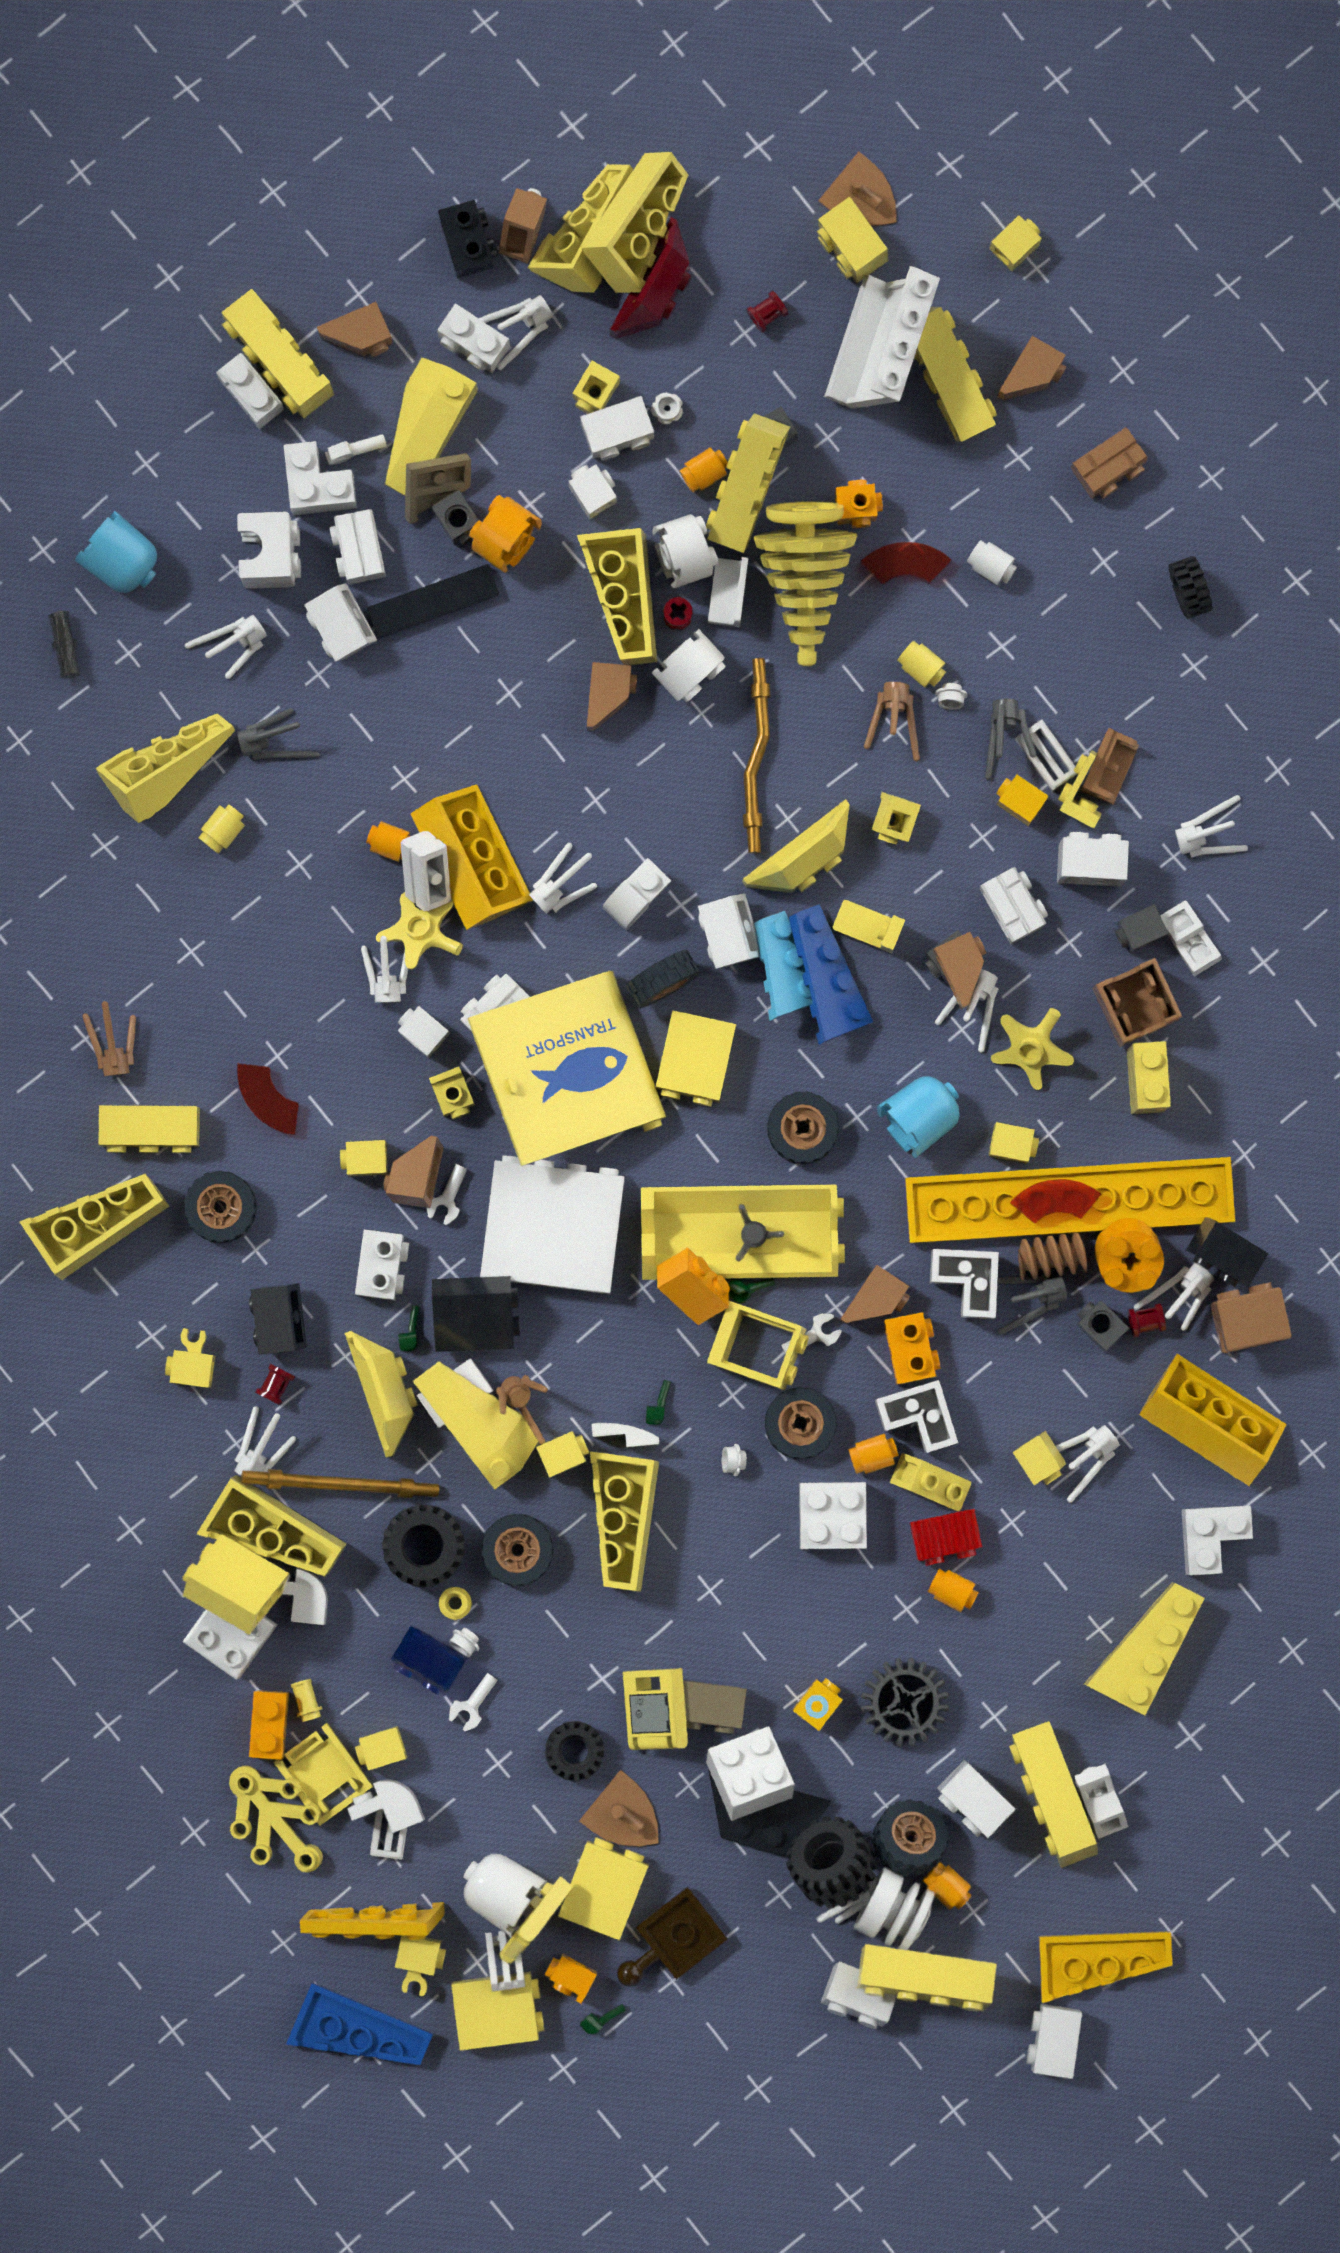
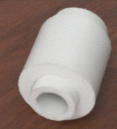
M981 540L967 560V563L973 566L972 570L997 586L1001 581L1007 584L1017 569L1013 565L1014 557L992 543L988 542L986 544Z

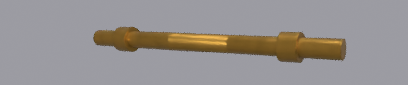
M764 658L752 659L754 684L751 685V698L755 699L757 737L744 772L746 814H743V826L747 828L748 853L750 854L761 853L760 827H763L762 813H759L756 776L770 738L768 698L771 695L770 684L766 683Z
M268 1469L267 1472L242 1470L241 1483L266 1485L267 1489H281L284 1486L398 1494L399 1498H413V1495L438 1497L439 1484L414 1482V1479L408 1478L391 1481L286 1474L282 1470Z

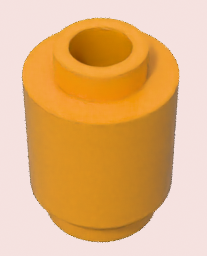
M710 447L684 463L685 467L679 470L693 493L698 489L700 491L704 490L726 476L725 468L728 462L720 450L714 452Z
M381 821L378 827L372 825L366 843L371 845L370 852L400 862L402 860L401 841L410 837V832Z
M885 1434L857 1442L855 1447L848 1449L856 1474L861 1472L868 1474L894 1465L893 1458L899 1456L893 1437L886 1439Z
M941 1569L936 1573L928 1589V1592L934 1595L933 1599L960 1613L964 1607L969 1610L971 1609L979 1593L973 1590L976 1583L950 1570L945 1572Z
M940 1861L922 1880L928 1889L935 1892L934 1896L949 1910L954 1906L959 1910L972 1896L968 1892L971 1885L951 1866H945Z

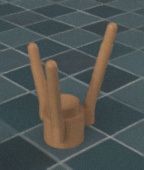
M902 682L884 683L883 692L878 693L877 705L864 744L865 749H869L884 705L885 710L891 712V735H895L897 731L898 712H903L906 707L914 761H919V747L913 712L914 696L909 695L908 684Z
M104 1001L102 1002L108 1044V1049L104 1050V1055L89 1015L85 1013L82 1016L97 1057L98 1069H103L104 1076L130 1073L129 1065H134L133 1048L136 1016H130L126 1054H124L123 1048H115L108 1002Z
M524 1375L522 1378L517 1376L508 1377L503 1381L501 1387L496 1388V1393L499 1396L500 1413L502 1415L506 1413V1402L508 1405L518 1408L539 1444H544L545 1439L529 1413L526 1404L531 1396L529 1387L543 1393L547 1392V1387L532 1381L528 1375Z

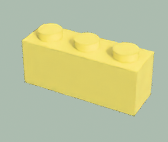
M99 1105L98 1145L107 1147V1152L126 1153V1147H139V1153H159V1147H172V1153H191V1147H199L200 1108L197 1106Z

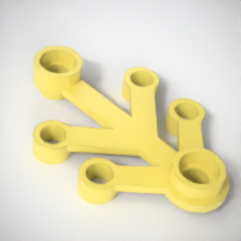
M241 1766L235 1769L229 1779L230 1789L237 1796L236 1820L231 1824L230 1832L236 1839H244L251 1833L252 1825L248 1819L252 1801L259 1809L256 1846L251 1851L252 1861L255 1864L264 1865L272 1858L273 1853L270 1847L271 1828L273 1827L295 1854L294 1862L296 1867L306 1873L316 1870L323 1860L321 1850L313 1844L305 1845L283 1817L301 1819L303 1823L313 1825L321 1818L322 1812L320 1807L314 1803L303 1806L271 1802L262 1792H280L281 1796L285 1799H293L301 1791L300 1782L295 1778H287L286 1780L264 1778L251 1766ZM242 1777L249 1780V1788L241 1786L240 1779ZM286 1783L294 1785V1794H290L285 1790ZM307 1809L315 1811V1819H309L306 1816ZM237 1823H242L246 1827L245 1834H241L236 1830ZM258 1849H263L266 1852V1859H260L257 1856ZM306 1854L311 1857V1865H305L302 1862V1855Z

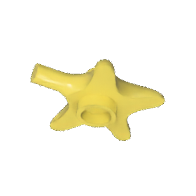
M405 893L400 896V920L392 927L376 935L378 942H380L381 936H385L387 942H403L405 946V965L411 970L416 968L425 950L431 947L441 948L454 955H459L463 948L462 943L444 936L440 931V925L444 917L454 905L452 899L449 903L430 911H423L415 907L414 903L406 898Z
M1050 1008L1042 1022L1035 1028L1019 1023L1008 1014L1003 1015L1000 1020L1010 1038L1011 1047L991 1055L992 1062L1021 1066L1026 1072L1032 1087L1036 1090L1042 1089V1066L1052 1064L1070 1066L1074 1063V1057L1058 1048L1050 1039L1051 1030L1060 1018L1061 1013L1054 1008Z

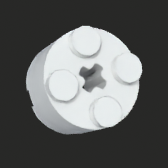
M692 514L653 527V536L659 534L660 543L655 544L656 553L666 578L673 577L675 580L671 584L673 588L712 576L713 566L718 565V559L714 548L707 546L704 537L707 534V529L701 516L694 517Z
M700 629L693 633L697 638L695 641L689 638L660 664L664 668L662 672L658 668L652 672L656 679L677 701L683 699L687 702L702 689L698 684L705 677L709 680L713 679L726 667L722 662L725 659L723 654Z

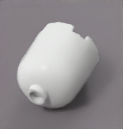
M490 1854L484 1857L479 1864L473 1861L466 1870L463 1878L468 1881L464 1888V1899L471 1909L509 1936H513L519 1928L516 1923L521 1915L527 1917L533 1910L528 1905L535 1896L540 1897L542 1895L540 1888L544 1887L547 1881L504 1855Z

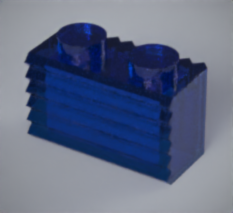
M411 1625L390 1660L396 1663L393 1669L408 1678H411L414 1673L424 1679L423 1687L439 1695L441 1690L448 1693L468 1658Z

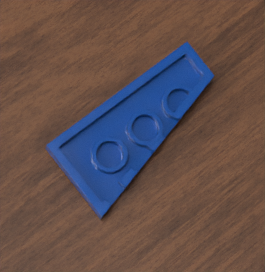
M820 904L790 916L789 921L797 955L803 959L805 973L802 974L805 987L809 986L813 1003L809 1005L812 1018L817 1019L820 1031L816 1033L818 1044L871 1024L873 1020Z
M312 1982L286 2045L420 2065L433 2033Z

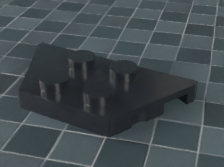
M708 1769L721 1838L784 1856L787 1850L793 1847L791 1845L792 1839L800 1836L798 1831L803 1827L805 1829L810 1827V1822L817 1820L831 1804V1800L793 1790L791 1799L731 1821Z

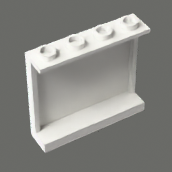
M910 266L906 279L884 282L870 275L863 277L824 396L825 398L851 409L900 401L940 278L913 266Z
M502 1156V1161L495 1160L480 1277L511 1276V1282L610 1294L625 1176H618L619 1170L611 1168H599V1173L586 1172L587 1166L579 1164H567V1169L554 1168V1162L538 1160L535 1161L534 1165L527 1164L521 1166L518 1157Z

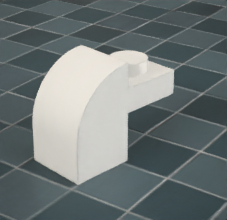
M647 858L610 895L604 903L603 909L627 931L649 908V904L671 883V880Z
M297 1569L296 1581H290L291 1575L289 1574L283 1594L294 1595L291 1622L325 1625L328 1608L327 1591L316 1575L307 1570Z
M1105 1764L1098 1767H1089L1081 1774L1075 1776L1078 1793L1098 1839L1128 1827L1124 1811L1114 1791L1111 1777Z
M380 1780L373 1783L377 1796L373 1797L371 1791L353 1798L354 1805L347 1808L352 1820L383 1808L392 1833L425 1819L412 1790L403 1783L394 1780Z

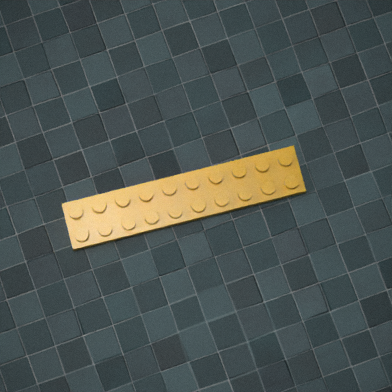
M1231 1157L905 1178L909 1243L1094 1232L1105 1230L1112 1225V1222L1122 1218L1141 1220L1150 1228L1201 1225L1205 1217L1219 1223L1235 1222Z

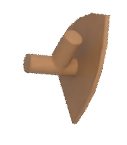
M860 152L854 156L818 200L827 209L832 210L850 197L870 225L880 226L896 223V203L889 183L873 162Z
M622 1770L616 1774L579 1820L603 1839L620 1845L640 1847L659 1843L658 1823L652 1804L645 1792Z

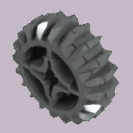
M896 1658V1669L893 1670L888 1662H884L883 1668L887 1673L882 1676L875 1669L872 1671V1674L879 1679L877 1683L874 1684L869 1680L865 1682L867 1687L873 1689L872 1694H861L862 1699L871 1700V1705L861 1707L862 1712H873V1715L865 1720L866 1724L869 1725L877 1721L879 1725L874 1728L873 1733L878 1735L885 1729L887 1732L884 1736V1741L887 1743L891 1740L893 1734L897 1735V1746H902L903 1737H908L910 1746H915L914 1735L919 1734L923 1742L928 1741L924 1731L929 1729L936 1735L938 1729L932 1723L936 1720L944 1724L946 1721L945 1718L938 1715V1711H949L948 1705L940 1704V1699L949 1698V1693H938L937 1690L945 1685V1681L943 1679L935 1683L932 1681L938 1673L936 1669H932L927 1675L923 1672L927 1666V1663L924 1661L919 1664L918 1670L914 1669V1658L908 1659L907 1667H902L901 1659ZM898 1675L916 1676L927 1685L913 1691L906 1690L900 1682ZM889 1681L894 1692V1698L891 1703L879 1710V1693L884 1684ZM897 1686H899L902 1693H906L907 1697L909 1694L913 1697L920 1694L910 1703L914 1717H911L909 1711H904V1707L901 1710L897 1707L890 1710L900 1702ZM931 1694L932 1708L930 1714L922 1723L917 1714V1705L922 1699ZM903 1713L907 1716L913 1728L898 1729L886 1723L884 1719L890 1715Z

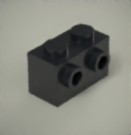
M474 199L438 210L439 220L456 277L461 278L494 268L492 258L498 257L493 238L486 239L483 229L489 226L484 207L478 209Z
M1205 1217L1186 1251L1195 1256L1193 1259L1195 1264L1207 1271L1214 1267L1221 1272L1218 1278L1233 1287H1236L1238 1283L1249 1287L1269 1254L1221 1223Z
M299 1283L251 1289L249 1308L254 1315L255 1329L253 1331V1340L255 1346L258 1347V1355L307 1348Z

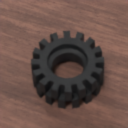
M1191 556L1170 563L1168 565L1170 580L1173 583L1172 587L1176 593L1177 602L1179 601L1180 609L1183 611L1186 619L1213 611L1210 590L1207 587L1206 578H1204L1203 570L1200 568V563L1196 557Z
M581 1721L565 1722L557 1726L547 1739L545 1747L547 1764L553 1770V1773L565 1780L580 1781L595 1773L602 1763L604 1757L603 1740L597 1730L587 1723ZM570 1738H579L587 1746V1756L580 1763H569L562 1755V1746Z

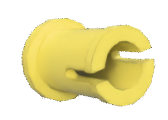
M311 1679L291 1684L300 1712L297 1713V1717L301 1716L302 1722L321 1717L320 1710H322V1706L318 1707Z

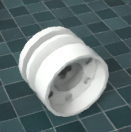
M884 1867L877 1877L879 1883L870 1902L860 1910L854 1929L873 1939L884 1927L888 1929L885 1937L886 1946L889 1947L896 1936L899 1935L901 1938L897 1949L908 1950L919 1938L931 1913V1904L935 1892L927 1888L918 1901L915 1898L920 1884L915 1882L905 1894L901 1892L904 1876Z

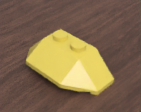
M845 799L744 877L743 884L748 888L793 893L796 889H799L803 892L817 881L814 875L822 869L829 872L840 864L842 860L839 856L844 851L850 805Z
M352 1331L346 1332L345 1336L386 1458L394 1456L414 1416L412 1408L418 1406L412 1387L406 1389L402 1376L407 1375L401 1356L395 1358L394 1352Z

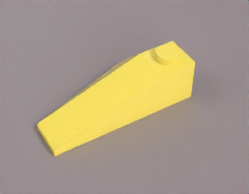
M606 165L584 191V201L573 212L568 210L562 218L565 223L554 236L549 233L542 241L528 268L532 272L572 292H595L601 284L603 276L580 247L626 182L633 168L630 165Z
M421 358L405 386L385 482L386 486L405 496L406 464L439 458L478 391L476 382L448 366Z
M217 713L182 727L179 730V735L162 740L161 736L151 740V746L135 752L133 747L124 750L98 766L96 770L122 809L140 823L145 819L151 818L157 811L164 808L235 730L229 722Z
M440 1361L413 1380L414 1384L494 1489L498 1488L523 1468L538 1440L520 1412L506 1405V1413L502 1415L499 1409V1400L495 1396L481 1390Z

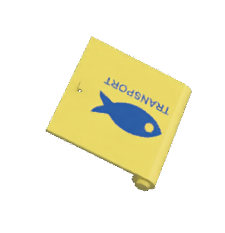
M613 971L604 972L467 1018L521 1166L635 1127H643L644 1132L662 1126L661 1120L666 1118V1114Z

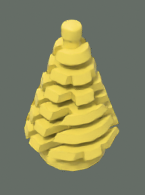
M804 501L769 505L766 507V516L770 521L795 524V529L775 530L753 536L757 548L772 551L761 554L760 558L763 566L772 570H780L768 573L769 584L772 587L788 589L787 591H782V593L774 594L777 604L783 607L797 608V610L782 612L785 625L798 626V630L790 631L788 634L791 643L799 645L797 662L801 666H813L816 664L817 652L815 651V644L823 642L825 631L815 630V626L829 624L831 613L826 610H815V608L836 604L838 597L837 592L821 589L837 587L843 583L845 574L832 569L847 566L851 554L839 550L854 546L857 534L844 530L815 529V524L834 522L842 518L844 505L838 503Z

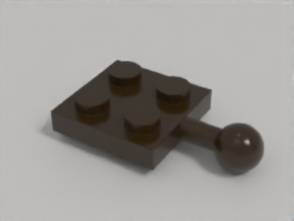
M687 1886L636 1926V1929L647 1941L651 1949L636 1961L628 1960L621 1963L617 1970V1978L624 1986H636L643 1978V1971L660 1959L677 1980L727 1941L728 1938Z

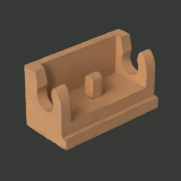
M1108 728L1081 791L1113 805L1139 747L1138 741Z

